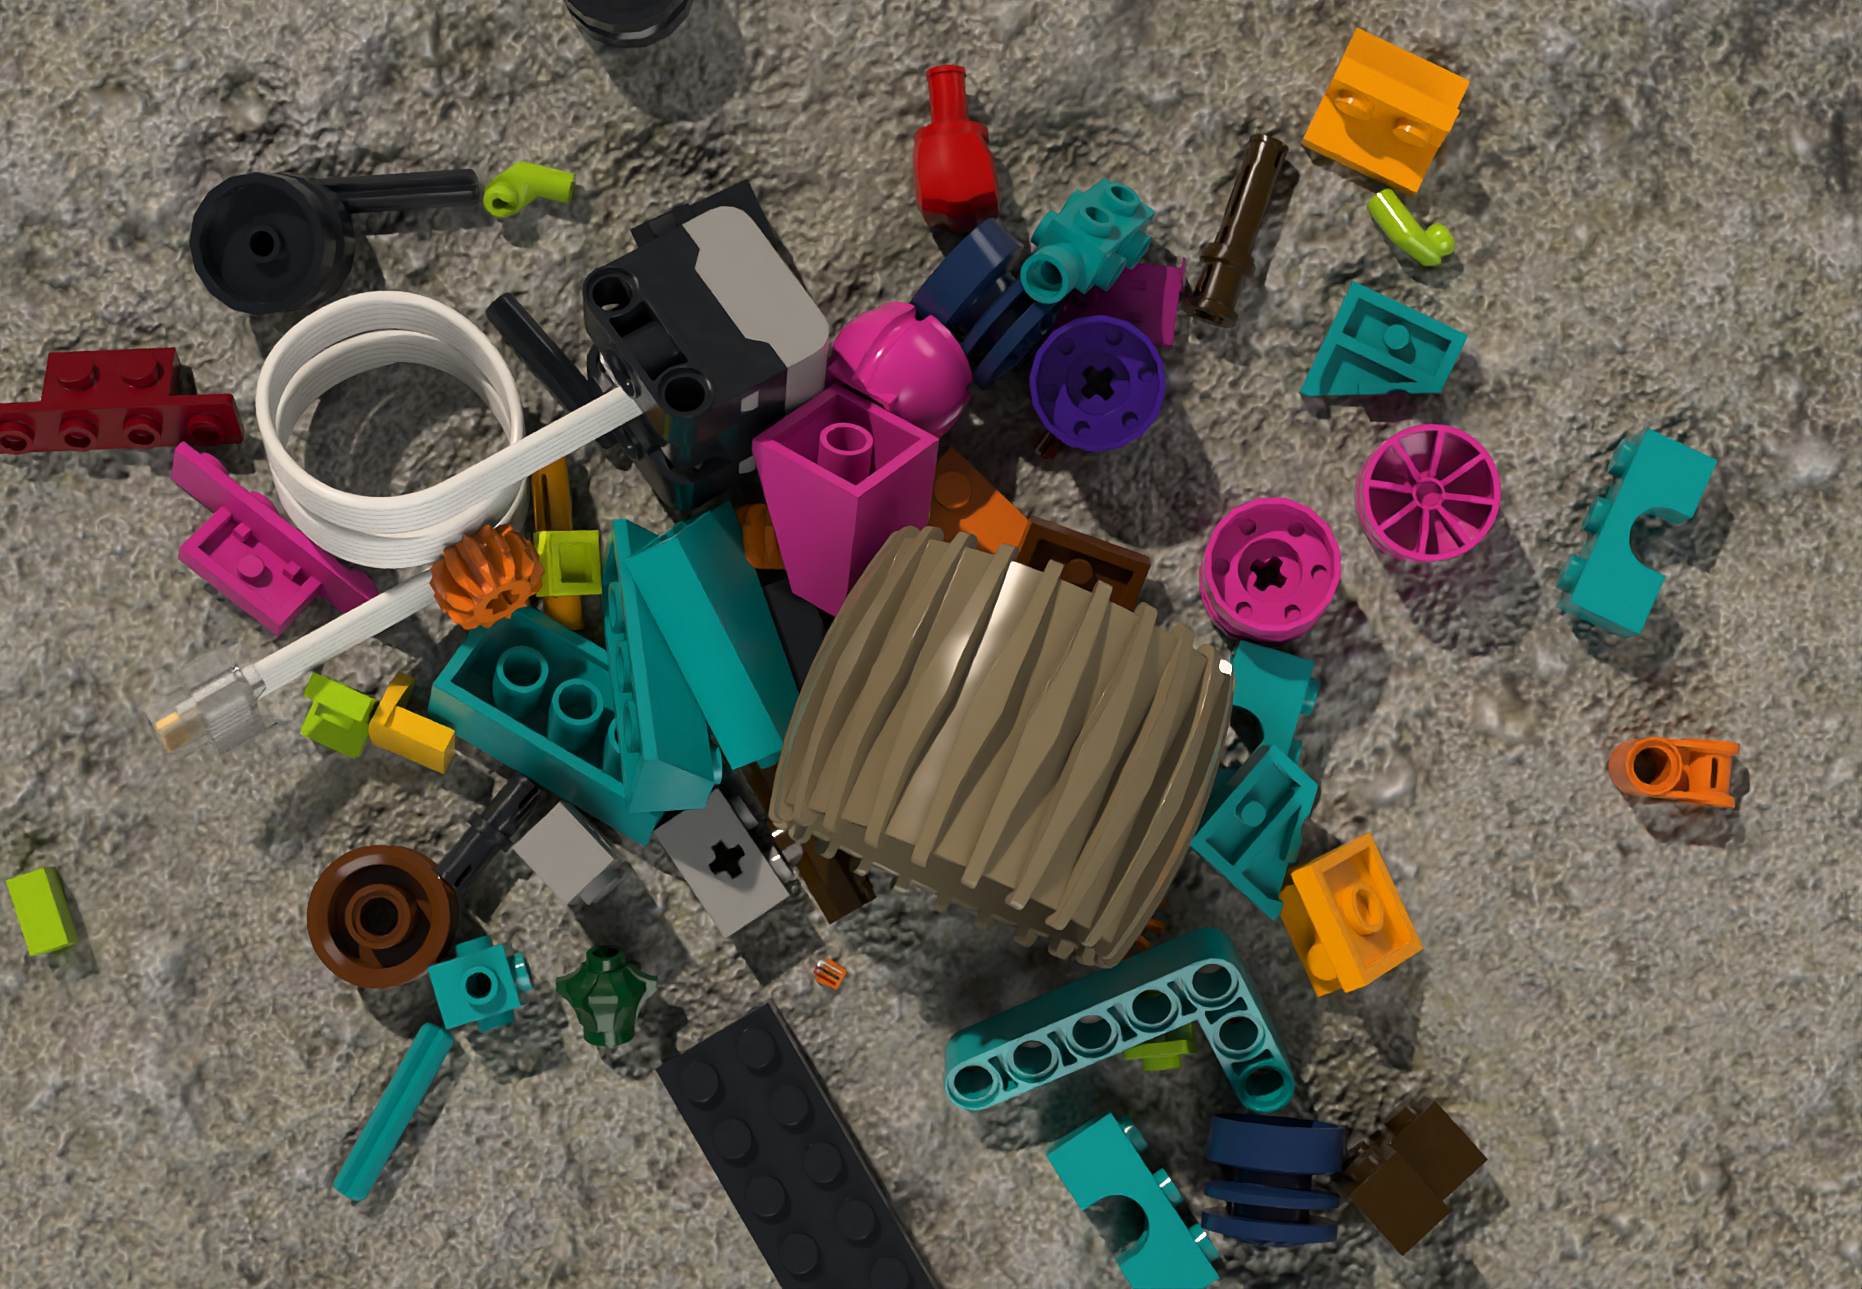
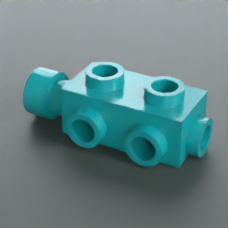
M1105 177L1085 193L1077 189L1069 197L1059 213L1050 210L1035 229L1031 243L1036 245L1037 249L1023 263L1020 273L1024 290L1031 298L1044 304H1053L1060 301L1074 288L1084 294L1095 285L1104 291H1108L1116 282L1124 267L1126 266L1132 270L1146 253L1152 237L1145 232L1156 211L1141 202L1140 197L1133 189L1121 183L1111 182Z

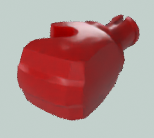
M942 65L926 71L931 123L914 133L913 178L916 205L929 227L947 229L952 234H968L988 218L998 219L1000 210L998 177L994 157L988 147V128L984 124L969 120L965 87L966 70L959 65Z

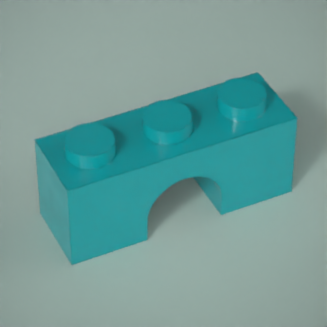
M1649 428L1633 436L1631 441L1622 439L1607 468V473L1615 476L1605 499L1597 496L1593 500L1583 520L1581 530L1589 535L1580 555L1577 556L1571 553L1558 575L1555 588L1563 592L1556 607L1624 639L1639 635L1666 576L1647 568L1636 559L1629 542L1631 527L1636 518L1642 514L1654 515L1675 525L1691 519L1718 460Z
M1239 640L1233 645L1229 663L1234 668L1236 679L1232 709L1244 714L1254 725L1257 733V747L1266 739L1274 743L1297 765L1302 748V741L1293 738L1300 714L1310 716L1320 685V679L1310 677L1315 661ZM1218 767L1206 806L1237 770H1226Z
M1105 1108L1044 1149L1046 1157L1082 1211L1101 1198L1110 1195L1127 1196L1135 1200L1142 1207L1144 1228L1141 1236L1131 1247L1115 1257L1118 1267L1133 1289H1204L1220 1278L1210 1263L1220 1256L1219 1252L1204 1229L1201 1228L1199 1222L1187 1229L1174 1209L1184 1199L1163 1168L1152 1175L1138 1153L1147 1148L1148 1144L1128 1114L1116 1120L1110 1110Z

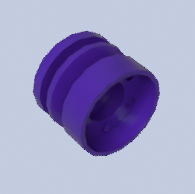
M1106 315L1075 318L1054 330L1036 352L1029 378L1032 405L1045 428L1066 445L1091 452L1119 449L1142 436L1159 415L1166 391L1163 361L1151 339L1130 322ZM1092 365L1097 371H1102L1107 367L1114 371L1116 376L1110 382V386L1115 392L1112 397L1105 400L1103 396L1096 394L1089 399L1083 393L1082 388L1088 382L1083 374L1086 368Z

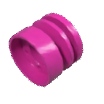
M1257 498L1233 508L1215 526L1199 568V597L1209 620L1230 639L1235 641L1243 640L1264 647H1280L1303 637L1322 617L1333 598L1341 578L1340 549L1330 526L1310 507L1287 498ZM1269 566L1278 572L1274 581L1277 586L1270 585L1263 592L1254 586L1257 575L1252 569L1262 573Z

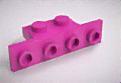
M184 441L175 448L171 479L214 512L179 548L178 559L277 637L318 595L322 596L344 614L380 595L376 585L367 575L356 569L348 570L330 556L328 551L315 544L301 530L298 531L280 517L276 507L268 498L256 491L248 492L230 478L226 468L214 456L205 452L199 454Z

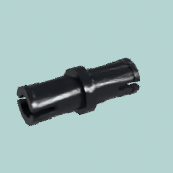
M514 770L511 774L512 777L480 815L475 811L467 819L471 826L443 860L433 868L436 873L452 886L454 885L464 895L467 894L469 887L500 850L505 853L508 852L514 844L510 838L537 805L547 797L543 791L516 770Z

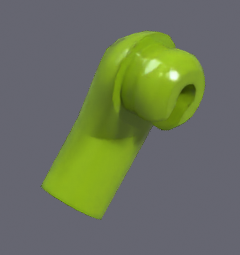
M520 161L494 177L486 185L483 205L491 216L504 219L518 213L538 197L570 204L575 190L576 174L527 161Z
M1388 188L1378 192L1368 202L1367 211L1386 236L1423 266L1441 264V258L1453 252L1455 240L1447 227L1440 223H1434L1424 231L1392 189Z

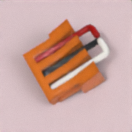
M827 958L825 962L823 960L818 962L813 973L817 975L815 978L817 982L837 990L847 970L838 965L834 960Z

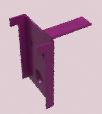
M1183 257L1181 267L1138 263L1130 270L1125 266L1116 282L1108 291H1104L1095 285L1084 294L1074 288L1071 298L1061 311L1054 330L1075 318L1106 315L1130 322L1148 336L1153 345L1173 350L1180 291L1185 292L1187 277L1185 257Z

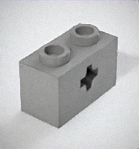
M717 788L710 793L705 808L684 810L653 832L723 937L727 939L793 895L785 883L795 876L774 845L765 851L762 850L750 832L759 822L741 795L737 792L728 798L722 789ZM722 842L725 846L732 849L741 846L745 852V856L738 861L743 873L737 877L730 871L717 873L713 867V864L720 858L715 847Z
M559 802L512 847L565 905L579 904L583 901L588 905L592 902L597 904L621 882L623 876L616 869L627 860L577 806L565 802Z

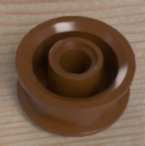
M371 845L349 851L333 861L323 871L312 889L307 907V928L312 946L317 956L331 972L351 984L365 988L381 989L415 981L429 973L427 967L439 964L453 944L459 921L458 901L453 886L436 873L433 869L436 863L432 859L414 849L396 845ZM381 897L392 901L398 910L397 925L386 935L376 932L371 927L368 919L371 905Z

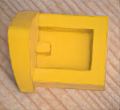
M399 671L390 682L369 722L368 733L370 740L377 747L445 774L455 754V730L406 710L416 678Z

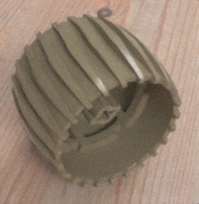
M905 526L900 531H895L890 535L868 564L841 606L811 664L785 735L775 774L768 812L769 819L779 830L788 831L789 836L798 843H806L811 835L817 837L815 852L824 858H832L838 849L851 855L849 870L860 876H865L871 866L892 875L893 878L889 889L893 892L903 895L909 884H912L937 895L933 909L945 914L950 903L953 902L978 913L975 927L988 932L997 920L1017 928L1014 934V941L1018 944L1031 947L1037 937L1040 936L1051 940L1048 951L1049 954L1055 957L1066 959L1070 956L1073 949L1077 948L1076 960L1080 964L1087 966L1096 965L1100 968L1109 969L1115 967L1142 933L1164 898L1199 826L1218 771L1230 723L1236 684L1234 668L1229 662L1221 660L1220 652L1211 644H1203L1198 650H1195L1193 648L1195 634L1183 624L1175 625L1170 633L1155 625L1158 610L1149 604L1141 602L1133 613L1109 601L1113 587L1105 582L1098 580L1091 593L1061 580L1064 565L1050 560L1044 572L1016 563L1019 549L1015 546L1002 543L995 555L976 550L978 540L974 534L959 532L951 543L943 542L944 532L939 527L926 526L920 532L914 526Z

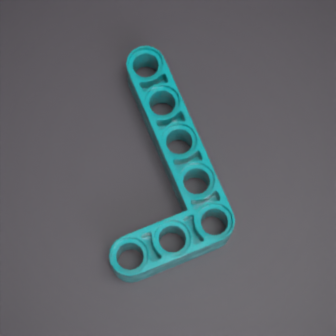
M1209 927L1188 932L1125 959L1115 967L1099 970L961 1029L950 1037L945 1045L944 1088L947 1097L954 1105L971 1111L989 1108L1195 1020H1198L1238 1099L1246 1108L1258 1113L1278 1111L1286 1106L1293 1097L1295 1084L1286 1044L1235 943L1227 933L1217 928ZM1208 964L1222 966V968L1212 973L1197 971L1202 966ZM1150 989L1163 992L1153 998L1137 996L1141 992ZM1088 1015L1102 1017L1101 1020L1094 1023L1079 1021V1019ZM1236 1016L1248 1018L1244 1022L1235 1025L1224 1023L1229 1018ZM1030 1040L1044 1043L1035 1048H1027L1020 1045ZM971 1065L985 1068L975 1073L962 1070L964 1067ZM1261 1068L1274 1069L1263 1075L1251 1074Z

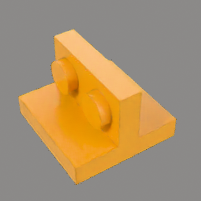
M1357 27L1300 145L1413 198L1439 146L1449 134L1460 112L1457 108L1470 81Z
M1370 832L1353 838L1323 855L1286 869L1278 899L1284 902L1280 917L1317 997L1343 988L1345 993L1364 987L1424 949Z

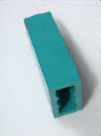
M728 499L677 522L626 558L624 562L732 770L757 761L760 769H764L779 762L785 735L799 697V692L756 570L746 558L744 545H742L743 533L735 510Z

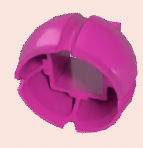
M898 301L884 303L878 308L863 312L852 319L841 329L828 350L825 389L837 383L940 439L954 426L972 395L968 390L965 391L967 386L973 381V376L968 359L960 344L951 332L934 316L930 315L922 321L915 318L916 307L909 303Z

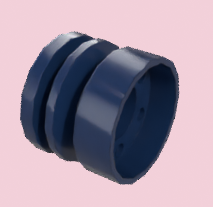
M988 218L965 237L928 277L909 303L916 307L915 318L922 321L932 315L952 335L960 330L966 336L960 346L969 363L980 353L984 352L986 354V357L972 375L973 382L981 390L988 389L1001 377L1017 370L1030 358L1054 330L1062 309L1074 292L1072 290L1060 301L1053 304L1040 303L1031 298L1023 288L1021 277L1017 279L1011 273L1020 258L1024 245L995 218Z
M1244 1113L1210 1114L1206 1158L1225 1166L1234 1167L1235 1169L1234 1179L1213 1180L1204 1184V1195L1232 1202V1207L1204 1208L1201 1216V1228L1228 1235L1239 1242L1269 1247L1295 1248L1309 1243L1337 1241L1338 1221L1311 1215L1310 1209L1339 1208L1340 1195L1312 1186V1175L1332 1174L1342 1171L1345 1126L1317 1120Z

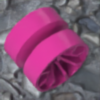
M1442 424L1416 425L1398 432L1381 443L1364 461L1357 475L1354 487L1355 513L1365 535L1385 554L1410 563H1430L1446 560L1473 548L1483 539L1493 525L1501 498L1498 471L1487 450L1466 432Z

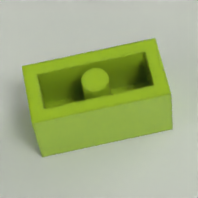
M42 867L5 880L30 957L41 956L79 943V938L55 867Z

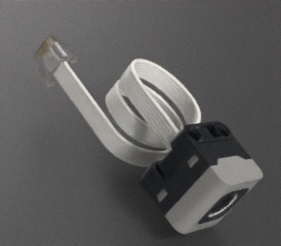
M720 206L695 217L622 257L594 269L587 275L583 283L582 299L584 326L589 337L594 342L587 354L588 393L592 401L527 437L519 390L508 365L490 339L470 320L449 306L425 296L402 291H373L342 298L308 315L286 332L269 353L259 375L255 397L257 422L279 499L294 524L311 541L332 555L363 566L384 569L420 566L443 558L445 547L456 545L462 540L463 534L471 536L477 533L484 525H490L495 528L502 524H510L515 531H521L528 513L530 501V475L611 430L624 452L636 463L660 499L669 507L677 510L699 508L709 500L758 474L752 453V439L825 389L829 341L828 322L753 219L743 210L735 207ZM609 304H619L608 311L602 309L603 306ZM389 328L412 330V331L386 330V331L370 332V333L361 334V335H358V336H355V337H351V338H349V339H346V340H344V341H341V342H339V343H337V344H335V345L329 347L330 345H332V344H334V343H336V342H338V341H340V340H342V339H344V338H347V337H349V336H352V335H355V334H358V333H361V332H365V331L376 330V329H389ZM396 362H409L434 367L464 382L491 409L510 443L505 449L435 486L418 492L392 497L360 496L332 488L304 471L286 451L290 434L297 420L306 408L320 395L354 375ZM675 467L680 469L695 467L698 471L690 475H680L673 472L672 469ZM431 566L254 664L237 638H234L177 669L176 671L182 686L142 707L155 740L170 764L173 765L212 743L219 756L277 725V719L272 715L262 697L436 601L433 597L435 593L429 584L433 577L430 570Z

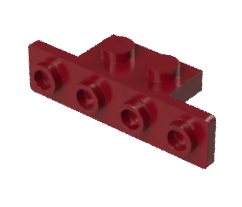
M175 347L49 352L41 401L0 403V454L21 455L30 452L53 451L87 452L90 450L123 448L151 449L154 447L178 446L183 441L189 446L200 445L210 447L218 444L242 443L245 429L233 395L228 393L177 395L181 362Z

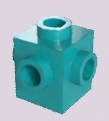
M491 934L454 945L457 958L427 967L446 1030L476 1021L479 1033L516 1022L513 1009L529 1004L526 991L534 989V979L525 953L522 951L515 954L511 942L494 946ZM482 973L486 974L491 980L492 987L489 994L483 992L479 986V977Z

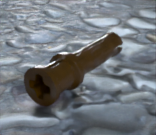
M1262 134L1250 136L1244 155L1245 158L1232 189L1219 231L1214 242L1207 244L1201 251L1199 259L1203 263V267L1192 297L1184 299L1182 310L1187 315L1218 327L1233 328L1236 326L1238 314L1234 312L1245 279H1249L1254 275L1256 269L1255 259L1251 256L1254 243L1268 209L1280 169H1282L1285 157L1289 151V147L1282 145V141Z

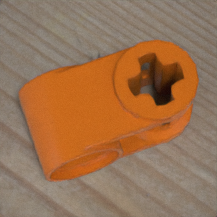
M1648 737L1626 740L1619 744L1610 755L1608 762L1609 776L1619 790L1633 796L1676 800V803L1697 806L1735 808V798L1729 795L1732 756L1739 754L1740 744L1694 738ZM1643 749L1648 751L1656 762L1655 776L1647 784L1638 779L1633 765L1636 755Z

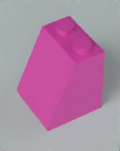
M834 383L752 439L753 457L792 593L834 617L838 614L845 599L868 564L893 532L900 531L905 526H914L921 532L924 527L928 526L939 438L837 383Z

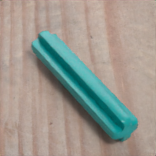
M430 1022L421 1026L334 1180L333 1187L342 1195L358 1202L368 1196L454 1043V1036L446 1029Z

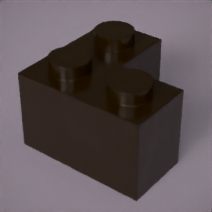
M1423 1096L1417 1103L1412 1097L1407 1098L1394 1108L1383 1121V1124L1388 1129L1370 1146L1365 1141H1361L1343 1155L1342 1171L1331 1181L1334 1187L1379 1237L1402 1256L1451 1212L1443 1201L1488 1160L1439 1104L1426 1096Z

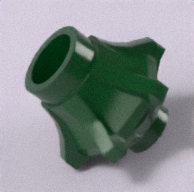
M599 945L590 948L586 952V961L582 962L580 967L574 972L556 978V992L566 999L575 1010L579 1024L583 1026V1038L586 1042L596 1046H617L625 1044L634 1038L635 1023L638 1021L640 1009L645 1001L657 991L658 976L642 972L640 962L628 961L625 958V950L622 947Z

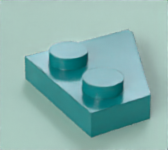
M1352 281L1299 392L1306 396L1441 393L1468 335Z
M1264 739L1206 806L1189 846L1264 915L1273 921L1276 920L1282 911L1284 902L1278 899L1288 863H1296L1302 843L1301 826L1305 818L1310 815L1318 784L1274 743Z

